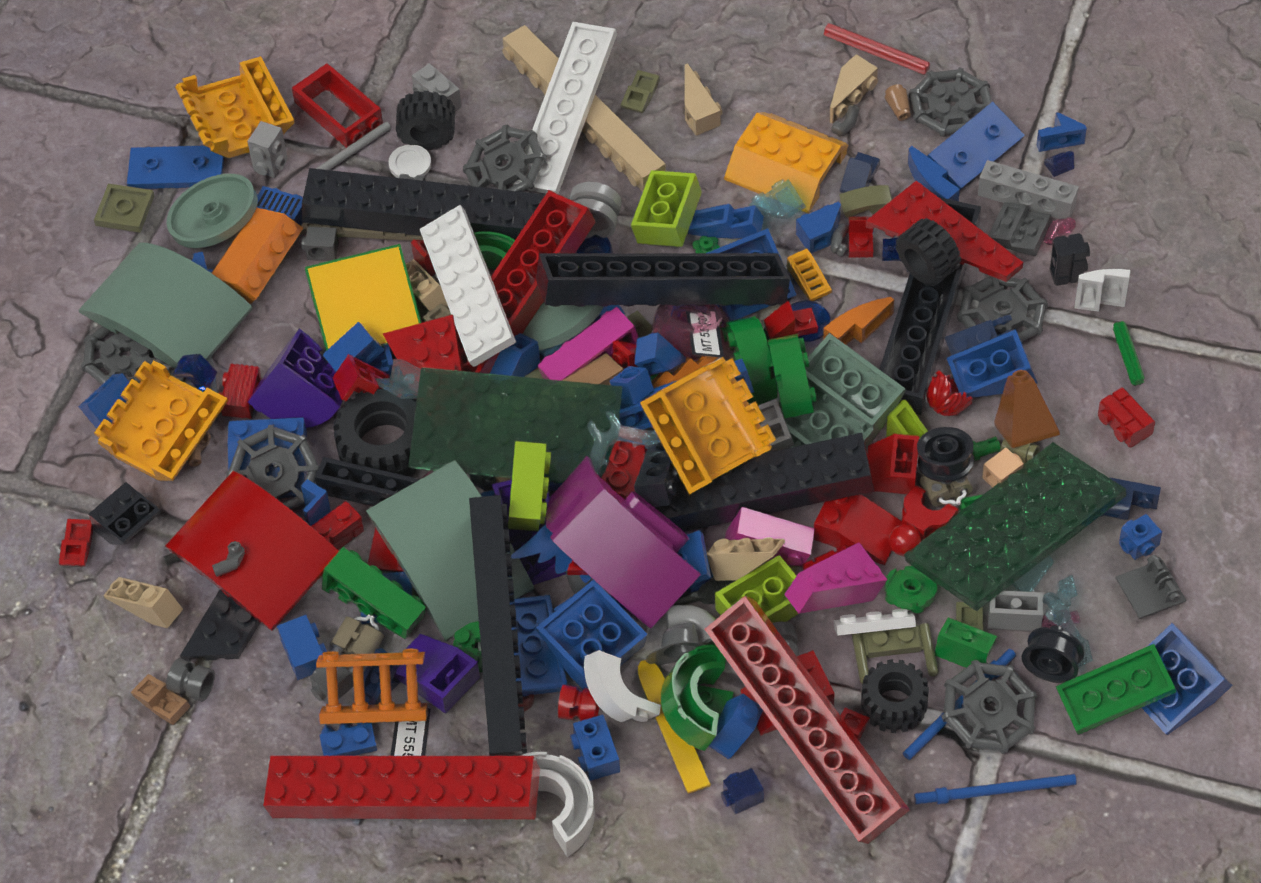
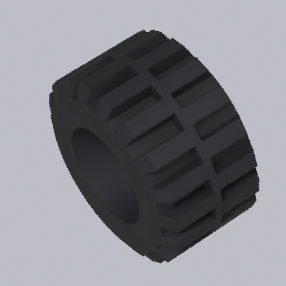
M415 91L414 94L409 93L405 95V98H401L397 105V137L404 144L418 145L428 150L438 149L442 145H447L449 140L453 139L455 133V106L453 102L447 99L445 95H439L438 92Z
M927 218L918 220L896 240V251L903 265L912 276L926 285L935 286L960 266V251L955 241L941 225H938L933 220L931 221Z
M893 659L887 660V664H883L881 661L877 663L876 669L871 667L868 670V675H865L863 679L861 709L864 710V716L869 717L870 724L874 727L879 725V730L884 732L886 729H890L891 733H896L897 730L901 729L903 733L908 731L909 726L913 729L917 726L918 721L921 722L924 719V714L927 712L928 681L926 677L923 678V672L920 669L915 670V665L909 663V665L904 664V660L894 663ZM890 690H897L903 692L909 698L902 702H890L881 695Z

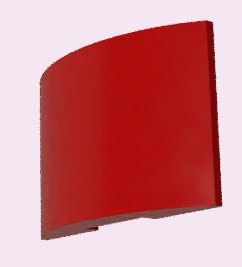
M235 471L231 472L165 545L169 551L197 573L206 577L271 631L277 627L323 575L324 568L339 552L329 541L291 509L263 488ZM234 541L239 542L245 550V555L239 568L217 577L212 565L226 560L229 553L228 545Z

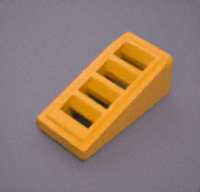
M804 249L787 258L788 271L810 302L832 293L831 287L808 249ZM819 284L821 285V287L816 288V289H814V290H812V291H811V289H810V288H812V287H814V286H816V285H819Z

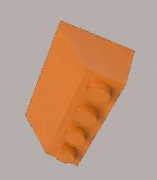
M256 208L253 216L240 230L212 271V274L236 291L249 304L253 303L303 230V227L284 213Z

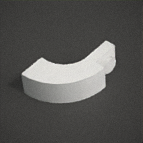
M600 650L585 656L584 673L588 689L597 705L607 715L619 722L631 718L636 721L646 722L648 719L659 715L661 705L640 698L627 689L620 674L621 658Z

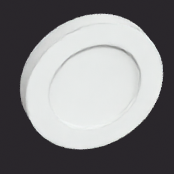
M418 145L401 146L394 150L389 157V169L396 178H399L400 174H409L413 178L417 175L425 176L431 168L430 154L425 148Z

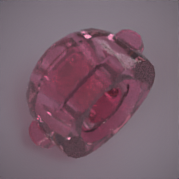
M659 305L654 315L652 333L658 332L686 358L689 357L692 360H696L701 356L692 355L689 335L717 329L718 327L721 329L724 320L722 319L721 310L717 305ZM686 311L695 313L700 318V321L694 324L687 323ZM701 312H704L709 318V321L705 324V317Z

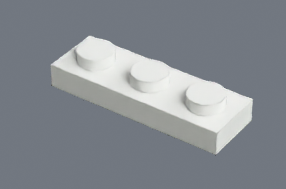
M907 609L892 610V614L884 615L878 611L868 612L866 617L856 618V615L848 614L840 616V620H834V629L838 636L916 627L915 616L912 612H908Z

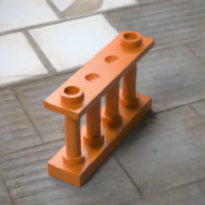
M410 648L404 649L402 653L339 655L336 651L324 652L323 655H319L316 661V668L326 667L328 704L322 706L319 713L320 724L426 721L428 703H421L418 700L416 664L424 663L425 652H418V649ZM390 665H406L408 701L405 704H395L392 701ZM353 666L355 702L352 705L342 706L338 698L337 667ZM363 666H379L381 702L377 705H368V702H365Z

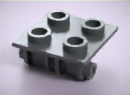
M1152 555L1147 559V565L1115 577L1139 619L1186 602V598L1164 561L1156 555Z

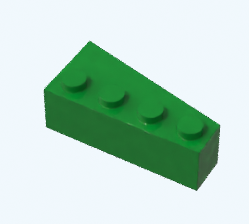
M342 547L324 568L322 590L330 593L331 590L339 594L338 599L346 604L352 601L356 604L360 613L362 612L367 616L368 614L371 616L375 614L378 616L376 620L380 625L400 637L406 639L424 618L426 606H424L420 598L415 595L410 596L398 582L388 580L376 566L366 564L357 552L349 551Z

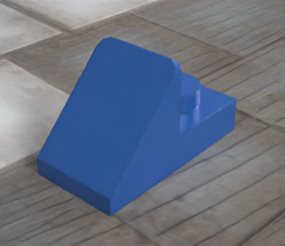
M1056 112L1054 127L1038 130L1036 144L1038 151L1042 152L1085 144L1086 125Z

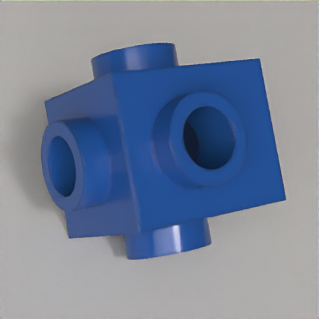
M1145 514L1135 521L1130 520L1122 526L1119 539L1120 547L1125 553H1129L1134 560L1141 556H1148L1156 547L1160 546L1162 531Z

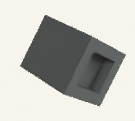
M308 227L306 236L302 237V250L306 251L307 260L331 261L336 259L339 246L337 229Z

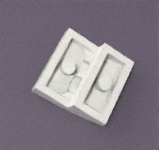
M1102 269L1079 275L1074 308L1099 312L1100 304L1124 307L1130 270Z

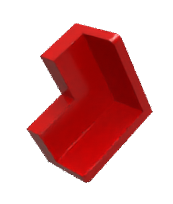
M349 354L332 377L339 395L344 401H347L354 391L358 393L361 391L363 393L369 392L374 395L377 389H382V386L391 387V390L394 387L389 374Z

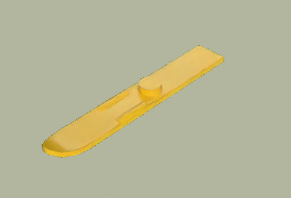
M643 660L638 665V677L648 701L661 705V689L665 678L655 663L649 664L646 660ZM661 706L658 716H655V719L687 793L710 787V782L695 747L687 744L674 732L667 722Z

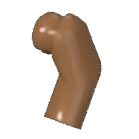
M206 432L189 457V465L198 466L201 464L200 453L209 444L211 439L209 432Z

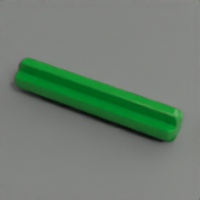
M1124 321L1115 322L1113 324V332L1130 382L1134 386L1144 383L1145 377L1127 324Z

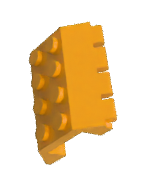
M261 56L239 62V76L198 87L197 77L193 75L182 78V83H178L175 86L180 98L183 99L182 102L188 114L191 115L190 118L196 131L199 132L198 135L203 145L210 148L214 153L227 158L249 153L247 141L260 121L282 128L283 135L294 124V119Z
M759 112L755 114L735 144L724 180L809 214L819 198L821 182L835 160L841 164L847 155L849 145L846 142L828 137V135L813 129H807V127L795 122L787 121L785 118L772 113Z
M721 357L640 402L689 494L711 483L713 479L749 459L758 457L771 450V443L776 441L768 424L763 427L760 426L759 423L764 421L765 418L756 401L751 404L747 402L753 395L744 379L736 381L735 377L741 373L733 358L725 361L724 357Z
M154 360L151 364L144 361L134 375L140 380V383L134 379L130 380L120 395L126 400V403L117 399L106 415L112 420V423L103 419L94 434L99 438L98 444L118 460L156 480L173 481L228 402V398L209 388L202 392L171 376L166 366Z

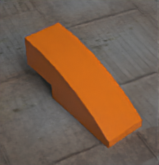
M892 297L877 299L843 313L824 327L823 340L830 333L845 345L854 338L860 343L864 342L894 314V299Z

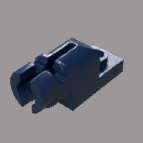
M1110 477L1107 490L1102 487H1081L1077 512L1090 514L1095 509L1097 516L1128 520L1131 505L1144 509H1157L1161 487Z

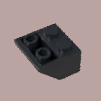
M125 482L88 515L93 530L110 544L124 545L158 516L161 510Z

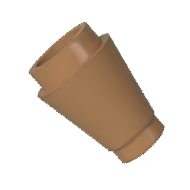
M900 84L887 88L885 100L899 121L908 119L911 113L907 90Z

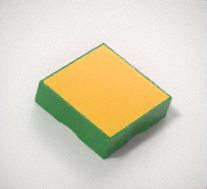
M400 244L305 267V275L313 306L318 317L325 352L357 322H360L383 348L384 345L388 344L383 333L421 323Z

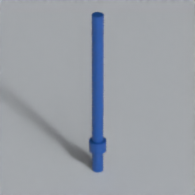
M1008 649L998 660H993L990 664L1007 666L1016 657V654L1013 650ZM984 674V677L989 678L990 681L999 677L997 675ZM962 695L955 701V710L962 708ZM941 715L903 751L902 754L907 760H911L948 724L943 722Z
M1071 774L948 790L946 787L935 788V791L914 794L915 805L936 802L938 805L946 804L949 800L1076 785V776Z

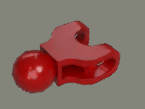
M916 485L904 498L902 524L895 527L889 536L891 550L903 557L912 556L926 540L945 537L957 521L959 508L947 504L940 510L927 509L924 506V493L926 490Z

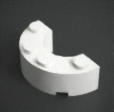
M531 752L519 755L535 757L540 767L538 791L553 793L565 803L563 811L552 821L554 837L568 857L585 843L593 828L595 810L590 781L576 763L562 755L557 757L547 755V752Z

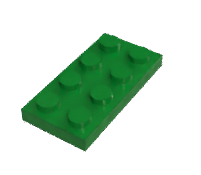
M1154 644L1055 686L1077 735L1177 693Z

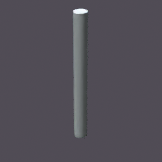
M387 121L315 169L331 170L391 130L390 124Z

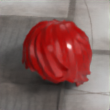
M938 370L936 372L937 376L932 377L926 397L930 407L937 414L953 416L972 404L973 398L971 396L966 397V392H963V395H961L954 379H950V375L946 376Z

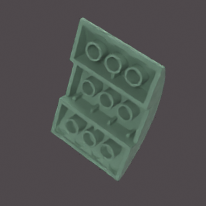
M140 242L81 306L79 313L115 334L121 332L152 350L156 358L193 378L253 308L226 283L190 259L164 247Z
M829 333L808 356L810 367L805 368L809 388L814 387L817 402H812L814 413L785 418L794 443L792 447L862 433L867 448L887 422V416L899 404L906 390ZM778 396L776 399L783 414L780 397Z
M455 460L366 510L392 555L394 554L419 598L423 601L426 611L445 641L452 638L455 632L465 625L479 621L469 498L482 496ZM510 543V553L512 555L515 550ZM519 558L511 559L512 577L508 578L513 579L514 599H518L534 590V586Z

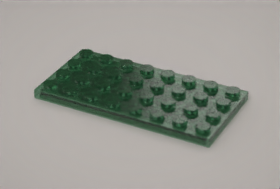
M421 367L409 468L436 471L455 460L466 474L512 478L515 441L546 444V452H551L549 474H544V477H549V482L563 483L586 456L591 459L596 473L602 478L618 436L623 387Z
M1052 442L1032 459L1024 463L1020 470L1011 474L1004 482H999L955 515L947 525L939 527L914 549L904 554L905 561L975 611H978L1126 497V488Z

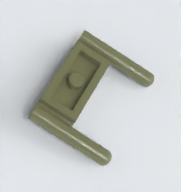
M923 623L919 626L916 624V627L851 634L861 684H863L864 676L868 675L869 670L866 656L874 658L916 653L924 650L929 676L934 677L938 675V667L928 623Z

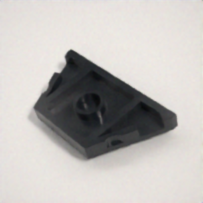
M220 589L180 654V657L187 661H190V658H205L206 661L220 658L226 660L239 659L259 626L260 621L239 606L231 597H227Z

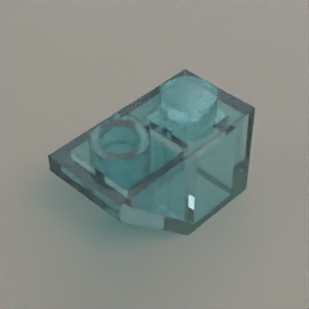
M789 179L776 182L772 185L771 191L766 194L763 192L757 194L751 199L752 202L748 204V206L756 205L763 215L785 220L806 208V205Z

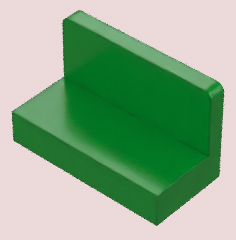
M948 617L938 634L935 656L965 668L971 665L973 660L987 663L997 636Z

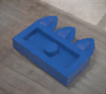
M341 723L337 731H334L332 727L325 724L321 734H319L323 756H356L377 751L372 723H357L355 727H352L349 723Z

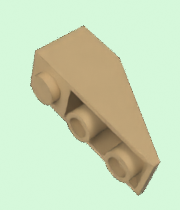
M857 54L841 68L830 106V123L832 124L838 118L845 116L849 105L858 104L862 97L869 90H873L878 83V68Z
M685 64V121L697 136L721 126V115L723 113L720 104L712 99L708 87L702 85L697 71H693L689 64Z
M414 259L406 263L413 294L429 312L440 304L449 309L441 286Z
M771 537L752 540L750 538L717 540L707 552L708 562L715 581L740 579L772 558L785 543V540L773 539Z
M118 577L103 595L107 600L146 622L168 628L183 610L167 588Z

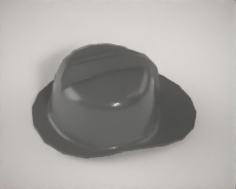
M687 622L674 625L666 630L663 634L661 648L651 652L646 657V662L649 664L655 663L656 665L673 663L678 661L683 654L704 645L699 643L694 624Z

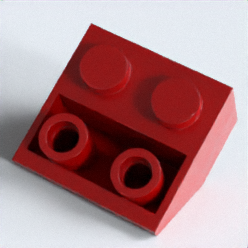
M893 434L868 445L867 455L875 492L908 494L915 487L918 462L917 443L920 436Z

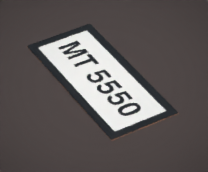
M686 310L692 355L724 357L717 313Z
M428 708L426 721L395 722L390 756H425L430 708Z

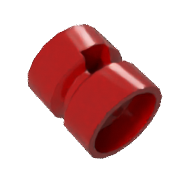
M562 685L558 702L559 719L574 720L576 717H579L580 721L598 716L600 707L593 699L588 688L580 691L578 686Z

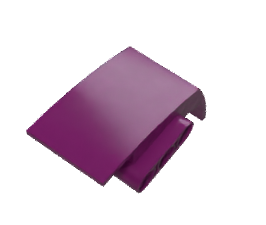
M588 456L584 458L551 496L546 513V526L553 533L551 535L552 541L602 588L650 629L701 575L699 571L677 554L689 540V537L636 492L632 491L624 500L598 476Z

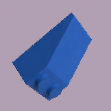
M1016 329L947 357L959 393L961 392V395H963V392H966V397L971 396L973 398L1003 394L1007 377L1013 375L1017 370H1026L1035 383H1038Z

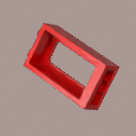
M328 63L292 87L294 103L346 148L383 124L381 108ZM323 91H330L357 114L360 119L345 129L312 99Z

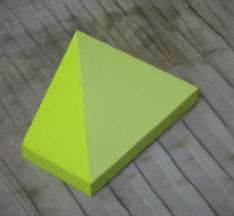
M902 400L887 416V437L893 434L921 437L928 432L906 400Z

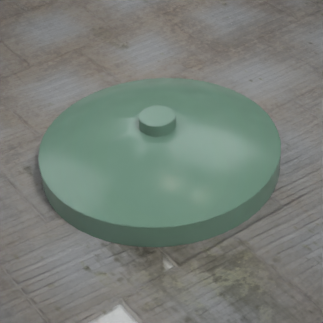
M220 174L206 178L188 188L173 203L167 215L166 224L168 231L173 239L184 247L203 248L218 244L236 234L248 223L257 207V192L247 178L238 174Z
M543 302L522 334L536 340L539 350L551 348L583 331L596 319L603 307L599 305H585L583 307L561 305L559 307L545 305Z

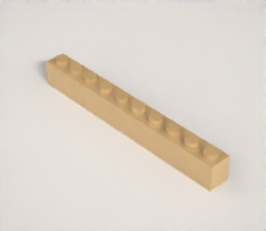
M524 25L503 37L502 52L505 58L509 61L511 60L519 72L525 74L530 79L532 85L535 88H539L545 95L559 58ZM595 95L582 132L591 144L594 143L600 149L605 158H609L614 163L619 172H623L628 177L633 186H637L643 192L651 170L666 171V165Z

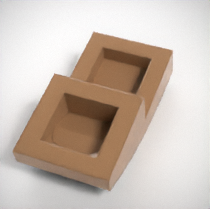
M150 674L131 691V694L138 701L171 725H174L191 707L186 699L167 690L164 682Z

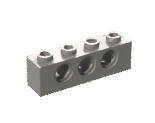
M987 160L979 177L978 196L1002 203L1027 205L1029 211L1051 214L1053 218L1069 222L1077 203L1079 186Z

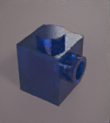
M750 768L741 773H732L723 780L721 797L725 806H731L734 814H738L763 803L764 788L753 768Z

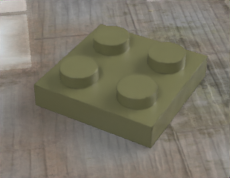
M108 183L94 218L95 226L141 233L155 197L153 190Z

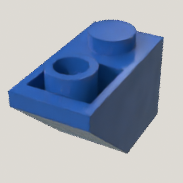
M836 202L826 205L817 211L804 214L796 219V235L810 253L831 245L833 232L840 222L841 204Z
M658 332L637 339L634 364L641 368H647L650 376L670 370L686 360V357Z
M521 333L514 337L516 343L500 351L488 376L489 381L506 389L538 368V364H540L538 342Z

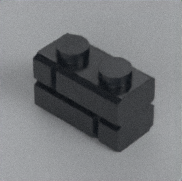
M1080 233L1071 234L1068 237H1054L1049 269L1056 286L1065 285L1068 282L1077 283L1079 275L1088 271L1086 257L1090 256V247L1088 242H1084L1083 236Z

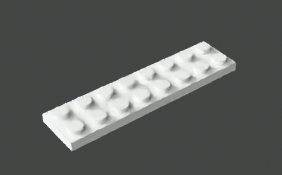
M572 22L532 129L537 133L538 142L543 154L547 156V161L542 165L534 182V188L527 190L547 193L550 190L559 194L617 36L614 28ZM529 144L525 148L526 155L533 154ZM528 163L525 177H527L533 163ZM517 180V181L513 182L512 184L515 186V185H517L518 183H520V182H522V181H521V180Z
M459 205L422 227L420 232L450 313L454 316V323L468 361L475 367L516 343V340L464 208Z

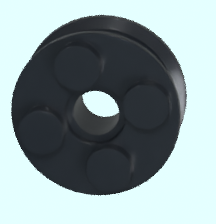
M939 427L926 432L917 443L919 470L927 478L943 484H950L953 481L964 478L974 467V456L972 454L974 444L972 438L965 431L954 427Z
M1056 625L1037 628L1029 634L1027 640L1028 647L1023 650L1021 656L1022 663L1029 672L1040 679L1053 683H1064L1077 677L1079 672L1078 664L1085 655L1084 646L1077 638Z

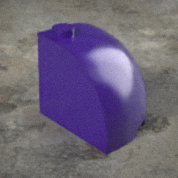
M299 328L268 369L248 403L256 411L263 413L270 419L304 418L305 426L308 428L320 425L330 419L340 408L342 399L332 378L336 371L321 355L320 352L323 349Z

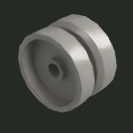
M583 182L574 186L569 199L588 207L596 222L585 239L601 241L611 237L616 229L617 218L622 205L619 194L609 186L598 182Z

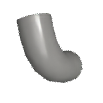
M673 605L665 613L667 629L674 625L691 622L695 626L699 643L715 645L704 630L716 620L708 611L693 605Z

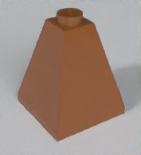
M1017 370L1013 375L1008 376L994 421L995 427L1008 444L1015 448L1060 435L1059 429L1030 374L1026 370Z

